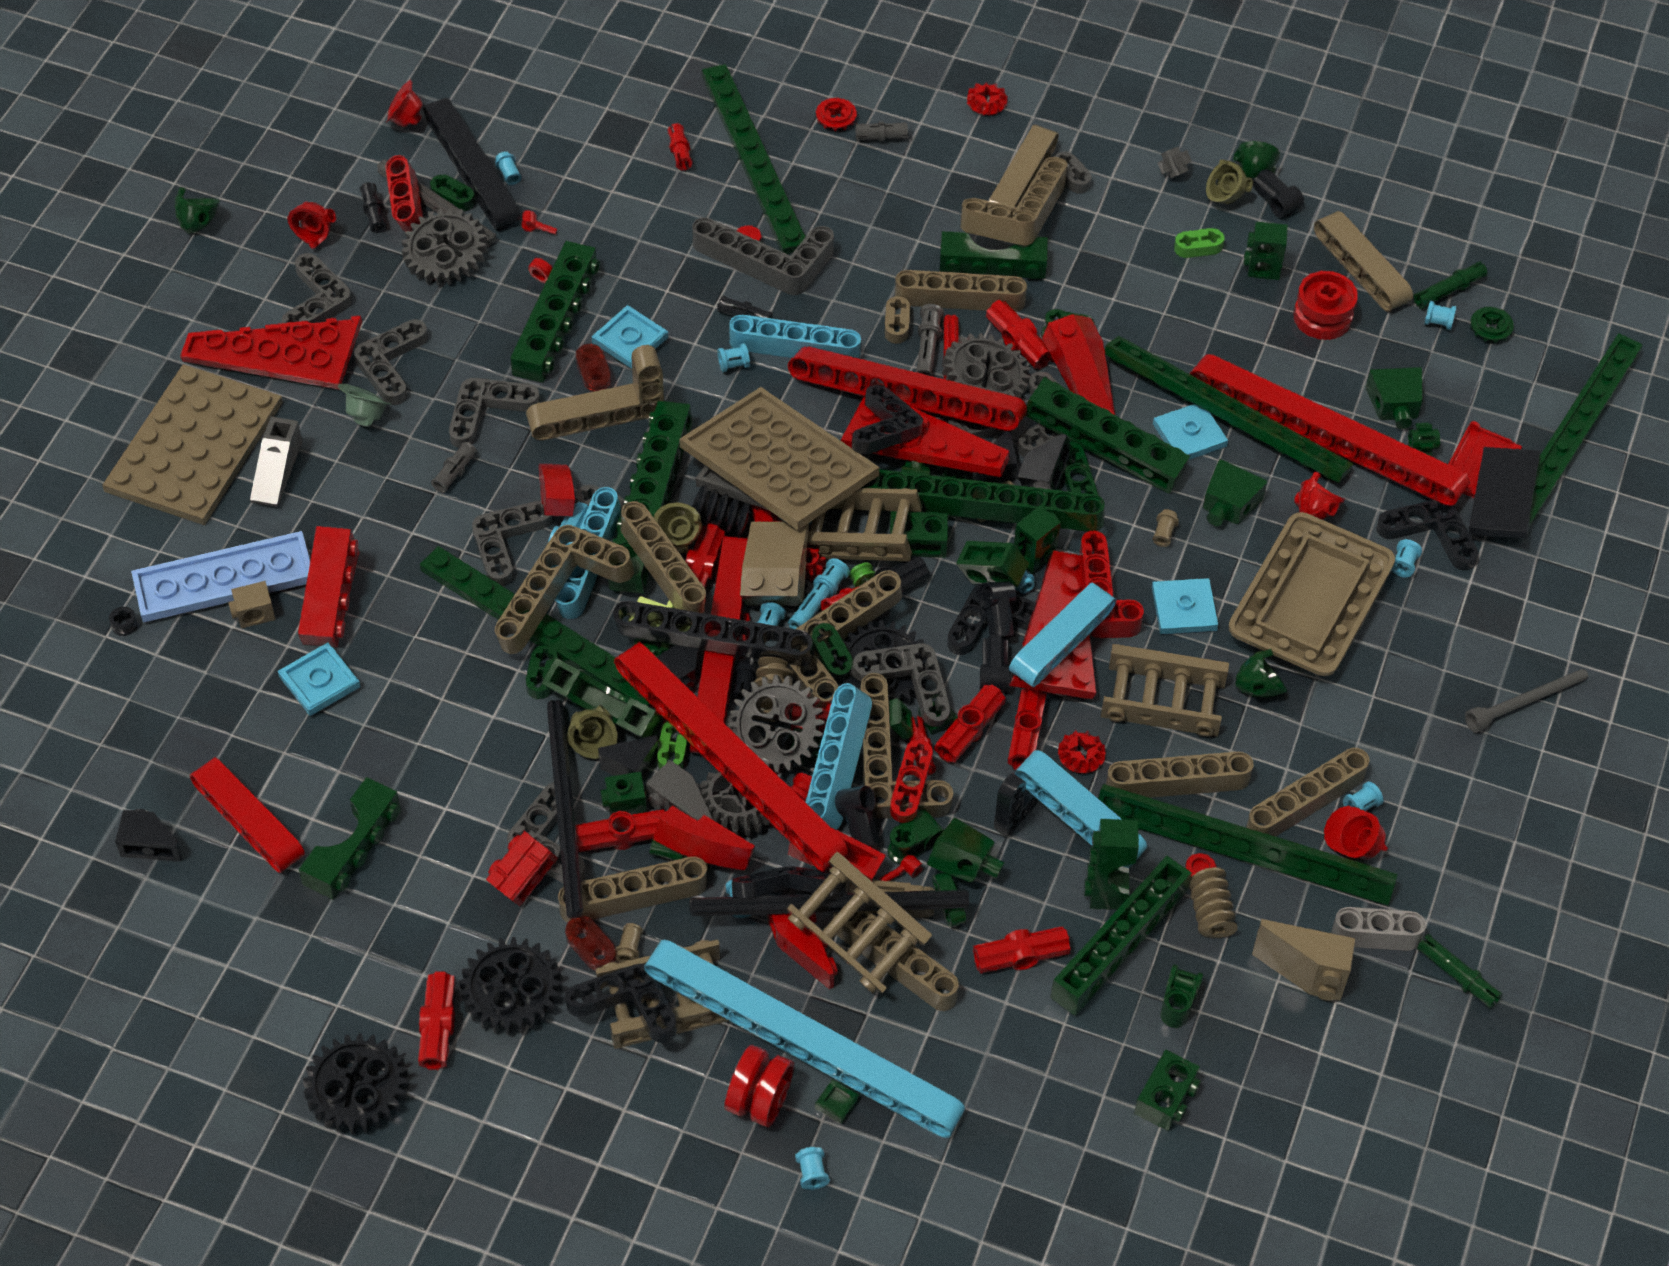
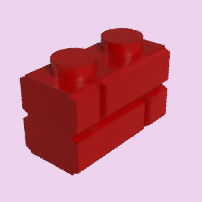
M525 831L521 836L517 835L510 841L508 845L509 851L502 860L498 859L490 866L489 876L486 878L490 884L518 906L523 904L558 860L556 855Z

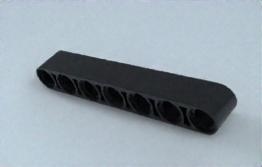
M446 97L423 105V112L427 123L465 184L473 189L475 200L492 227L498 229L519 221L520 213L515 201L451 100Z
M622 601L613 610L618 631L627 637L754 659L778 657L787 661L789 665L795 666L808 665L814 658L812 638L803 630L634 601ZM628 615L634 616L629 622L622 621ZM656 620L663 621L660 626H650ZM684 625L692 626L691 629L686 632L679 631V629ZM713 630L720 631V633L714 637H710L707 635L710 631ZM741 635L749 636V638L743 642H739L736 640V638H738ZM769 640L778 641V643L772 647H768L765 645V643ZM798 645L807 647L801 652L793 650Z

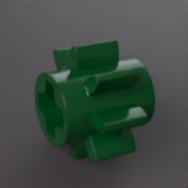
M1416 423V430H1409L1408 446L1432 456V450H1438L1440 447L1439 430L1432 429V424Z

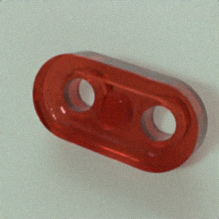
M595 344L580 346L576 351V364L584 386L593 392L607 389L611 384V375L602 349Z
M586 916L581 918L575 917L567 923L565 928L566 940L590 969L596 971L597 968H601L607 963L615 962L616 954L613 943L592 919ZM584 933L586 937L578 938L577 935ZM597 955L605 956L604 959L600 960L596 959L595 957Z

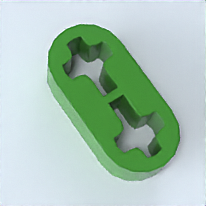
M1215 228L1184 231L1176 236L1174 251L1183 258L1215 255L1223 249L1224 235Z
M668 721L661 729L657 753L658 767L661 769L667 763L670 752H675L673 762L683 769L688 741L679 733L676 742H671V735L673 731L677 730Z

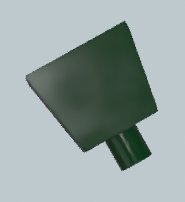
M1422 368L1370 369L1365 387L1378 418L1381 420H1395V425L1399 429L1410 427L1412 419L1418 417L1422 405Z
M1219 459L1206 490L1203 508L1209 512L1207 515L1208 522L1214 526H1221L1224 520L1233 524H1240L1264 499L1268 481Z
M954 817L936 840L926 865L965 881L974 882L980 872L997 879L1005 862L990 855L995 844L992 839Z

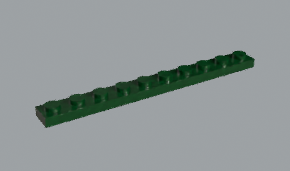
M722 64L702 69V78L780 251L787 255L793 254L806 237L727 65Z
M1620 333L1617 334L1540 455L1529 528L1639 355L1643 346L1642 343Z
M1117 336L1106 344L1105 355L1111 357L1114 362L1133 369L1139 376L1153 380L1161 388L1173 391L1180 395L1183 400L1193 402L1209 411L1211 415H1216L1227 421L1230 426L1240 428L1251 434L1254 439L1271 445L1279 453L1287 454L1298 460L1301 465L1311 467L1322 473L1325 478L1339 483L1350 473L1353 463L1121 336Z
M439 546L420 563L421 572L497 620L500 619L515 595ZM530 610L524 611V612H522L521 614H525V613L529 612ZM545 614L531 636L530 641L538 646L547 645L554 648L558 658L563 662L582 671L612 690L631 697L650 708L653 707L619 673L614 663V658L616 657L548 614Z
M1103 784L1100 789L1098 799L1122 820H1138L1139 829L1389 905L1398 876L1396 873Z

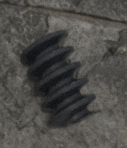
M706 484L702 485L691 507L695 508L700 518L706 515L705 524L708 525L715 519L716 525L719 528L724 524L727 525V534L737 529V537L741 538L752 514V511L749 513V504L744 503L738 508L739 500L737 498L728 504V494L725 493L718 499L717 489H713L707 494L708 486Z

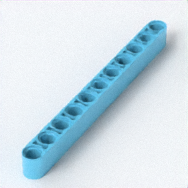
M661 940L644 966L646 973L656 981L940 1137L949 1138L965 1111L963 1103L950 1094L673 942Z

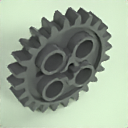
M439 208L438 215L435 216L429 211L428 219L420 216V224L411 223L413 231H405L407 239L402 240L404 248L401 249L405 265L409 268L411 274L416 273L418 280L425 277L427 284H430L433 279L436 280L437 286H440L442 280H446L448 285H451L452 278H456L461 282V275L471 276V268L479 270L477 262H484L483 254L488 253L486 246L488 240L484 227L481 226L478 218L473 219L471 213L465 216L462 209L454 214L453 209L449 208L448 212L444 214L442 209Z
M970 333L967 340L960 336L958 342L953 341L950 348H947L942 362L944 367L942 375H946V380L1021 398L1028 386L1030 367L1025 366L1027 361L1025 358H1019L1020 350H1011L1012 343L1005 346L1003 345V338L994 341L992 334H990L988 339H985L982 333H979L978 338H975ZM987 355H989L990 361L986 372L987 380L985 386L982 387V380L986 370L985 362Z
M774 675L772 683H770L767 677H762V686H759L756 682H751L752 692L742 689V694L745 697L744 701L734 700L740 708L739 711H730V714L737 717V721L728 723V726L737 728L735 734L768 767L771 768L773 764L775 772L781 773L783 764L788 771H793L794 761L799 766H804L802 757L804 755L809 758L814 757L810 749L811 747L820 749V744L815 740L816 737H823L824 734L818 731L819 726L826 725V721L818 719V716L823 714L825 709L815 708L820 698H809L813 692V689L810 687L801 691L803 682L800 680L792 686V677L786 676L783 683L779 675ZM771 698L773 708L769 713L764 714L761 710V703L764 699ZM799 705L802 709V715L798 720L792 721L789 711L793 706ZM753 716H760L775 721L779 719L787 724L801 726L803 731L796 732L781 727L776 729L772 725L753 721L752 718ZM763 727L766 731V737L762 742L756 743L753 737L754 732L757 728ZM792 734L795 739L794 745L791 749L785 750L782 746L783 737Z

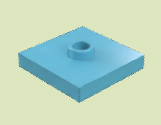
M627 305L591 337L593 344L632 369L631 355L634 349L642 345H651L656 349L668 338V331Z
M1196 404L1153 419V425L1163 441L1190 455L1189 460L1225 448L1228 445V439L1210 412Z
M1209 578L1152 582L1151 588L1160 634L1217 631L1218 620Z
M328 642L278 670L280 679L309 716L361 687L359 680Z

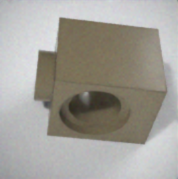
M266 581L231 589L234 601L228 603L232 619L239 618L241 628L275 620Z

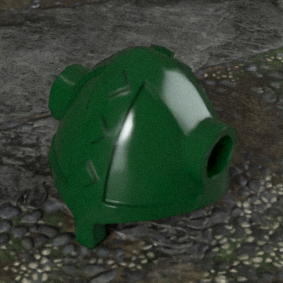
M1248 141L1239 145L1234 153L1233 160L1242 168L1247 178L1254 180L1259 172L1264 169L1275 172V165L1280 158V151L1272 144L1266 142Z
M179 187L178 194L174 200L176 218L180 227L186 233L198 232L213 219L220 200L214 198H184L186 189Z
M1272 649L1256 652V654L1250 656L1241 665L1236 674L1235 686L1242 693L1253 697L1267 698L1287 692L1280 677L1265 661L1266 657L1273 655Z

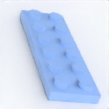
M300 531L132 570L131 573L141 618L144 623L234 601L231 589L266 581L269 593L305 585L308 578L310 559L303 533Z

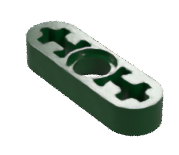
M1070 442L1073 449L1071 455L1075 457V462L1071 464L1072 460L1070 457L1063 475L1067 491L1081 493L1084 490L1086 494L1098 495L1083 447L1076 442ZM1074 473H1080L1085 479L1083 481H1075L1070 476Z

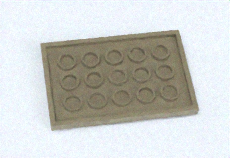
M183 364L103 483L104 492L205 525L265 432L271 416L274 417L282 405V396Z
M762 387L679 439L680 448L796 530L801 529L879 476V467L855 452L852 448Z

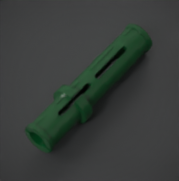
M1478 261L1463 270L1458 269L1454 271L1450 277L1413 295L1414 303L1419 309H1424L1429 306L1430 301L1437 302L1455 291L1467 289L1473 282L1487 276L1488 272L1485 264H1481L1482 262Z
M1430 934L1425 936L1424 939L1426 941L1421 940L1417 950L1462 985L1461 989L1466 993L1470 991L1486 1004L1489 1009L1495 1006L1494 1002H1499L1503 993L1483 979L1480 971H1473Z

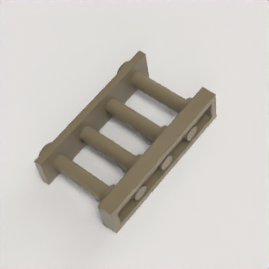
M860 488L830 508L842 510L837 532H821L826 512L812 521L810 531H808L807 548H818L819 557H826V559L910 561L912 551L907 535H904L908 512H921L922 504L917 489ZM854 510H870L864 533H848ZM881 511H897L892 534H876Z
M1113 644L1109 670L1117 671L1113 698L1104 696L1101 718H1107L1115 722L1125 721L1197 733L1200 736L1218 737L1222 716L1213 715L1216 687L1225 688L1229 663ZM1129 673L1146 676L1142 703L1125 700ZM1158 678L1175 680L1172 707L1154 705ZM1187 683L1204 685L1201 712L1183 710Z
M836 852L828 862L832 866L829 870L831 874L799 910L792 904L787 908V911L791 914L788 920L801 931L806 927L862 976L859 982L871 993H874L876 990L883 993L887 987L880 980L911 944L915 946L918 942L923 946L932 934L839 852ZM848 880L856 887L853 891L854 896L822 931L808 918L840 882L844 883ZM869 901H872L880 908L876 912L878 916L846 952L832 939L863 903L868 904ZM893 922H896L904 929L900 933L902 937L871 972L867 971L856 961L857 958L887 924L891 925Z
M718 939L713 941L702 940L692 946L684 947L685 950L713 964V961L720 960V944ZM650 956L621 963H607L601 968L596 969V978L635 964H646ZM639 977V978H636L637 980L640 979V982L645 981V980H642L640 977ZM607 986L611 994L618 991V988L615 986ZM676 992L679 1006L672 1008L676 1018V1034L729 1021ZM654 998L645 1000L647 1007H655L659 1003ZM626 1002L614 1006L618 1019L617 1022L610 1023L614 1049L652 1040L640 1016L630 1017ZM661 1017L656 1018L657 1026H660L661 1029L667 1028L663 1025Z

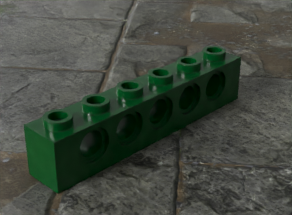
M565 241L510 357L512 376L543 383L547 373L553 371L555 356L557 353H561L563 349L564 336L566 333L569 334L571 332L573 317L581 310L582 297L584 294H588L591 278L598 273L600 260L596 257L595 247Z
M1044 377L1028 400L1026 417L1059 435H1067L1070 441L1080 444L1083 448L1168 494L1171 493L1185 471L1190 455L1160 440L1157 436L1143 431L1133 423L1119 418L1107 409L1093 404L1083 396L1069 391L1057 382Z
M1166 855L1055 977L1050 998L1076 1016L1188 891L1192 873Z

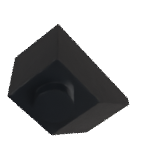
M1061 434L1026 453L1023 464L1021 463L1017 470V479L1020 481L1021 486L1058 490L1073 451L1067 435Z
M674 645L657 656L690 690L693 689L697 681L701 649Z
M145 809L123 810L115 840L121 857L181 862L182 854L178 841L154 812H149Z

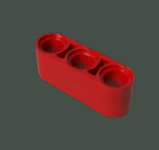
M395 155L386 163L392 215L404 232L413 231L410 224L415 223L419 225V217H423L417 175L404 156Z

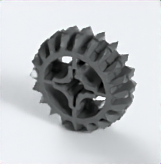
M717 770L716 774L708 772L706 776L707 781H702L700 785V793L715 822L737 835L744 833L748 838L751 830L760 834L762 825L769 827L770 822Z

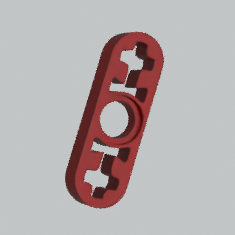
M913 740L908 743L905 749L890 803L892 818L901 823L912 821L918 812L933 754L931 745L925 740ZM917 750L923 751L919 767L913 765ZM907 775H915L919 778L920 783L915 787H909L904 784L903 778ZM904 795L909 796L908 808L905 812L900 811V806L903 803Z

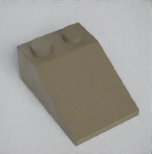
M751 522L742 565L740 596L747 606H761L766 602H774L780 606H800L804 601L809 523L796 530L787 522Z
M1261 919L1252 955L1308 994L1318 996L1320 999L1327 1001H1341L1351 971L1355 938Z

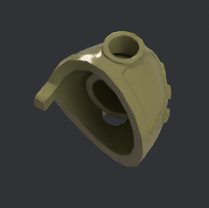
M1220 160V163L1213 169L1207 180L1206 194L1211 201L1230 204L1237 201L1245 192L1252 190L1253 180L1246 177V174L1237 163Z
M668 503L660 507L654 515V519L680 554L688 552V545L695 541L703 527L700 515L695 508L684 503Z
M599 705L596 709L578 711L572 715L567 742L575 752L583 757L597 759L598 748L617 744L618 734L616 726L610 718L611 714L603 706Z

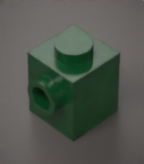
M641 772L605 777L606 789L600 790L602 806L603 808L609 807L610 816L618 811H625L631 815L646 812V797Z

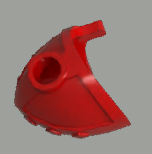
M303 202V204L298 205L289 212L287 220L291 230L300 239L308 243L312 249L326 240L330 233L331 223L336 221V214L331 208L325 209L314 202Z
M1314 472L1310 479L1301 483L1300 492L1296 494L1294 501L1299 506L1300 512L1323 520L1335 515L1346 499L1331 493L1318 484L1317 481L1321 474Z

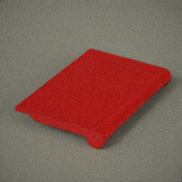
M1476 421L1470 422L1448 463L1463 471L1469 477L1470 484L1463 494L1475 498L1484 447L1522 448L1521 445L1513 443L1511 439L1481 428L1480 424Z

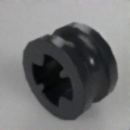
M118 607L109 615V621L115 634L127 636L137 629L138 622L131 608ZM127 618L125 624H120L121 619Z

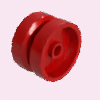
M1318 271L1304 278L1299 286L1294 308V322L1299 330L1307 336L1318 340H1332L1348 332L1358 300L1355 285L1344 275L1333 271Z
M751 1044L743 1053L730 1081L725 1099V1110L740 1117H743L750 1111L751 1121L769 1128L778 1116L789 1091L795 1062L779 1055L769 1062L768 1051Z

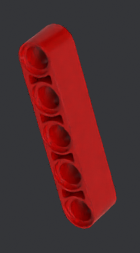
M216 757L212 758L189 775L196 789L276 872H283L305 855V851L299 841Z

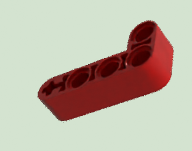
M1088 531L1082 536L1079 553L1084 589L1093 582L1113 596L1106 536L1099 531ZM1117 600L1110 614L1090 635L1096 638H1130L1138 635L1141 630L1144 614L1143 606L1135 600Z

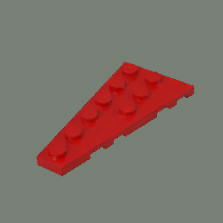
M359 315L351 316L349 320L337 321L336 318L326 319V322L319 323L300 321L265 325V328L261 329L241 327L240 331L223 332L222 329L192 332L187 335L180 357L183 362L340 390L338 384H342L362 324V318Z
M865 396L841 438V442L852 448V433L855 430L882 421L865 405ZM915 408L912 409L923 418L922 434L917 438L872 453L997 477L1002 476L1009 461V450Z
M1055 550L1051 554L1042 580L1043 584L1036 599L1037 603L1031 615L1022 644L1023 647L1084 590L1080 555ZM1090 634L1037 686H1030L1015 674L1011 679L1010 686L1092 700L1096 694Z

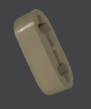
M895 296L886 303L884 334L889 342L895 344L905 342L909 336L910 302L904 297ZM895 308L901 309L900 315L895 314ZM894 325H900L899 332L894 331Z

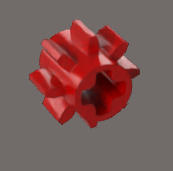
M807 548L805 579L813 583L817 575H822L824 572L826 557H819L818 548Z

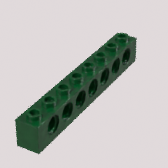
M658 401L655 412H650L649 432L644 433V449L642 453L637 455V472L631 476L630 495L625 496L624 505L632 501L640 502L646 506L654 517L660 507L670 503L684 455V450L680 448L679 439L690 432L693 423L690 404ZM619 517L617 523L618 536L617 539L613 538L612 542L625 547L629 551L634 566V574L630 580L622 583L608 579L609 588L615 591L643 594L650 572L621 532V517Z

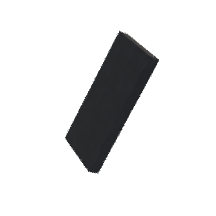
M1484 447L1469 525V534L1527 538L1540 463V450Z

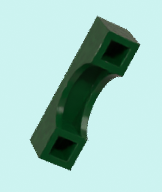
M942 231L939 272L1045 279L1048 237H1036L1034 242L1029 245L1014 244L1003 250H989L977 245L971 239L969 233Z
M557 658L542 682L550 691L585 710L596 709L599 705L603 706L611 714L610 718L615 726L640 739L655 736L664 720V717L656 710L612 690Z
M368 777L364 779L350 798L353 816L358 821L354 833L340 844L327 847L315 846L298 869L302 885L332 900L336 898L340 891L343 892L347 888L351 875L356 868L363 866L371 847L381 841L384 829L390 821H395L400 813L401 806L397 791Z
M1100 819L1098 831H1093L1092 847H1090L1089 863H1087L1086 878L1084 879V897H1089V909L1117 910L1129 897V868L1123 866L1136 864L1139 850L1138 820Z

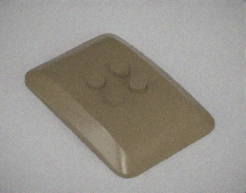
M1303 512L1292 514L1232 615L1228 626L1229 632L1236 639L1263 651L1272 649L1274 656L1312 673L1329 676L1337 670L1394 566L1395 555L1387 547Z

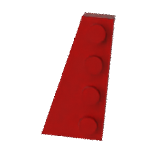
M316 526L298 629V636L304 645L322 646L328 642L332 647H338L339 638L344 636L345 612L349 608V595L360 552L358 540H355L351 529Z

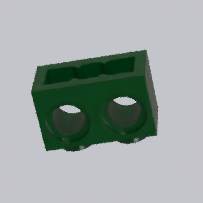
M1255 222L1254 232L1248 233L1247 248H1250V250H1245L1243 266H1248L1247 277L1271 280L1280 279L1287 246L1288 225Z
M1038 506L1016 524L1014 545L1029 563L1026 570L1032 575L1048 563L1054 550L1057 551L1061 522L1055 514L1048 512L1042 506Z
M891 511L890 534H892L897 514L895 511ZM908 512L904 535H907L911 547V557L916 555L917 557L946 558L948 514Z
M966 541L956 562V565L972 584L1010 581L1014 587L1019 586L1029 564L1013 543Z
M1165 1049L1137 1099L1134 1114L1169 1131L1174 1121L1177 1123L1181 1122L1188 1107L1184 1102L1188 1096L1192 1098L1195 1096L1201 1084V1080L1197 1079L1200 1066ZM1178 1076L1182 1078L1183 1081L1176 1082L1172 1080L1170 1077ZM1156 1102H1166L1169 1104V1107H1160Z

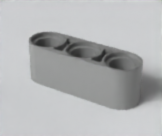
M1345 907L1337 912L1331 933L1355 938L1354 947L1409 951L1417 948L1421 942L1426 922L1422 915L1413 911ZM1342 925H1348L1352 929L1345 928ZM1373 927H1379L1383 931L1376 930ZM1405 929L1412 930L1414 933H1409Z

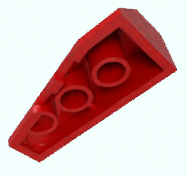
M1071 314L1048 323L1042 339L1069 390L1115 415L1104 344L1092 319Z

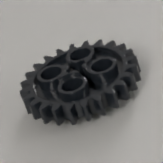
M880 620L879 627H874L871 621L868 622L867 630L857 626V636L849 632L848 642L843 641L853 661L858 653L866 651L865 649L868 651L878 650L877 645L880 644L886 645L889 648L919 643L924 644L923 639L915 641V631L908 635L905 633L906 625H903L898 630L895 629V621H892L889 627H885L883 620ZM918 654L916 659H921L923 664L922 671H925L924 665L927 658H923L921 654ZM893 656L886 658V663L890 668L897 669L901 667L898 665V663H901L898 658ZM837 657L836 667L843 670L842 664L846 660L844 657ZM871 666L864 668L865 672H869ZM851 669L846 674L838 676V681H845L843 684L849 683L861 689V681L852 675ZM911 675L886 679L891 684L888 686V701L898 698L909 705L910 695L917 698ZM927 679L921 681L924 689L926 688ZM877 689L867 690L871 694H878L880 692Z
M512 937L510 945H506L504 940L500 938L499 947L495 948L488 942V951L486 953L480 949L476 950L478 960L468 958L469 968L462 969L464 979L459 980L460 990H462L460 992L461 1001L464 1002L465 1012H471L473 1022L481 1019L483 1029L492 1024L494 1033H497L501 1027H505L506 1034L510 1035L512 1027H517L519 1033L522 1034L524 1030L523 1025L528 1024L534 1030V1020L538 1019L545 1023V1011L554 1013L553 1003H560L561 1001L560 993H558L563 991L562 981H560L562 979L561 970H557L556 959L550 960L549 950L541 953L539 943L530 948L528 939H525L521 945H517L516 938ZM517 964L525 965L520 969L512 968L514 965ZM498 965H503L512 987L517 988L518 998L525 1006H519L512 987L509 983H505L504 973ZM487 978L496 979L495 981L490 983L484 982V980H486ZM532 988L539 990L533 994L526 992L527 990ZM503 1002L510 1003V1005H508L507 1007L497 1006Z
M362 1033L358 1034L356 1041H351L350 1036L347 1034L343 1044L333 1039L334 1048L331 1050L322 1046L323 1057L312 1056L315 1066L306 1067L309 1077L303 1078L304 1086L307 1088L303 1093L305 1100H309L307 1102L309 1111H315L314 1115L317 1121L324 1118L327 1129L336 1123L338 1133H341L345 1126H349L351 1135H354L356 1128L359 1126L362 1127L364 1133H368V1124L373 1123L376 1128H381L379 1119L383 1117L389 1122L392 1121L390 1110L400 1112L401 1108L398 1101L407 1100L404 1090L409 1089L410 1086L408 1079H406L409 1077L408 1069L403 1067L405 1065L404 1057L398 1056L395 1046L388 1049L386 1039L377 1045L375 1035L373 1034L368 1041L363 1040ZM367 1059L363 1067L361 1068L363 1060ZM344 1063H353L349 1068H340ZM374 1071H384L379 1076H371V1073ZM333 1091H342V1093L336 1097L329 1096V1094ZM350 1099H352V1102H351L350 1107L345 1108V1107H347L348 1103L350 1102ZM363 1099H373L369 1104H359Z

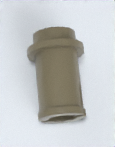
M1165 509L1157 515L1156 520L1158 524L1152 538L1154 544L1160 547L1170 545L1173 530L1179 523L1176 512Z
M627 923L626 926H623L620 945L615 948L616 960L619 963L639 958L638 946L643 933L641 926L634 923Z

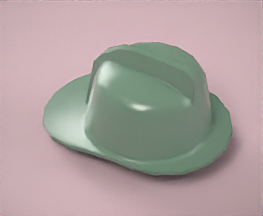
M338 384V388L346 394V413L352 416L359 425L369 427L373 421L380 420L386 405H391V403L385 402L374 393L348 384Z

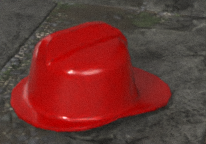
M411 80L407 81L394 97L388 110L386 123L390 121L405 128L410 123L417 125L421 120L420 110L423 102L412 90Z
M1345 806L1333 812L1326 822L1324 839L1327 845L1336 852L1350 858L1369 860L1379 854L1380 851L1388 850V847L1385 845V830L1380 825L1378 818L1369 812L1357 807Z

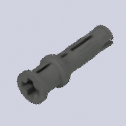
M926 304L920 309L922 322L918 326V334L921 339L916 373L933 376L936 341L942 333L940 320L944 317V310L936 304Z

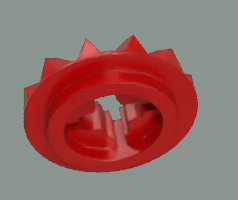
M987 82L984 85L976 83L974 88H969L967 104L973 111L979 114L992 115L1001 112L1006 107L1008 95L1005 94L1004 88H998L997 83L993 85H988ZM984 95H989V102H987Z
M829 98L817 106L816 116L818 124H823L825 129L832 127L834 131L837 128L846 130L848 125L854 124L857 111L855 106L848 100ZM841 112V117L836 116L832 118V115H837Z
M1075 730L1073 734L1065 735L1061 743H1059V759L1067 769L1073 772H1093L1105 760V745L1101 743L1099 736L1094 737L1090 735L1088 730L1085 733H1078ZM1078 744L1087 750L1086 759L1080 751H1077Z

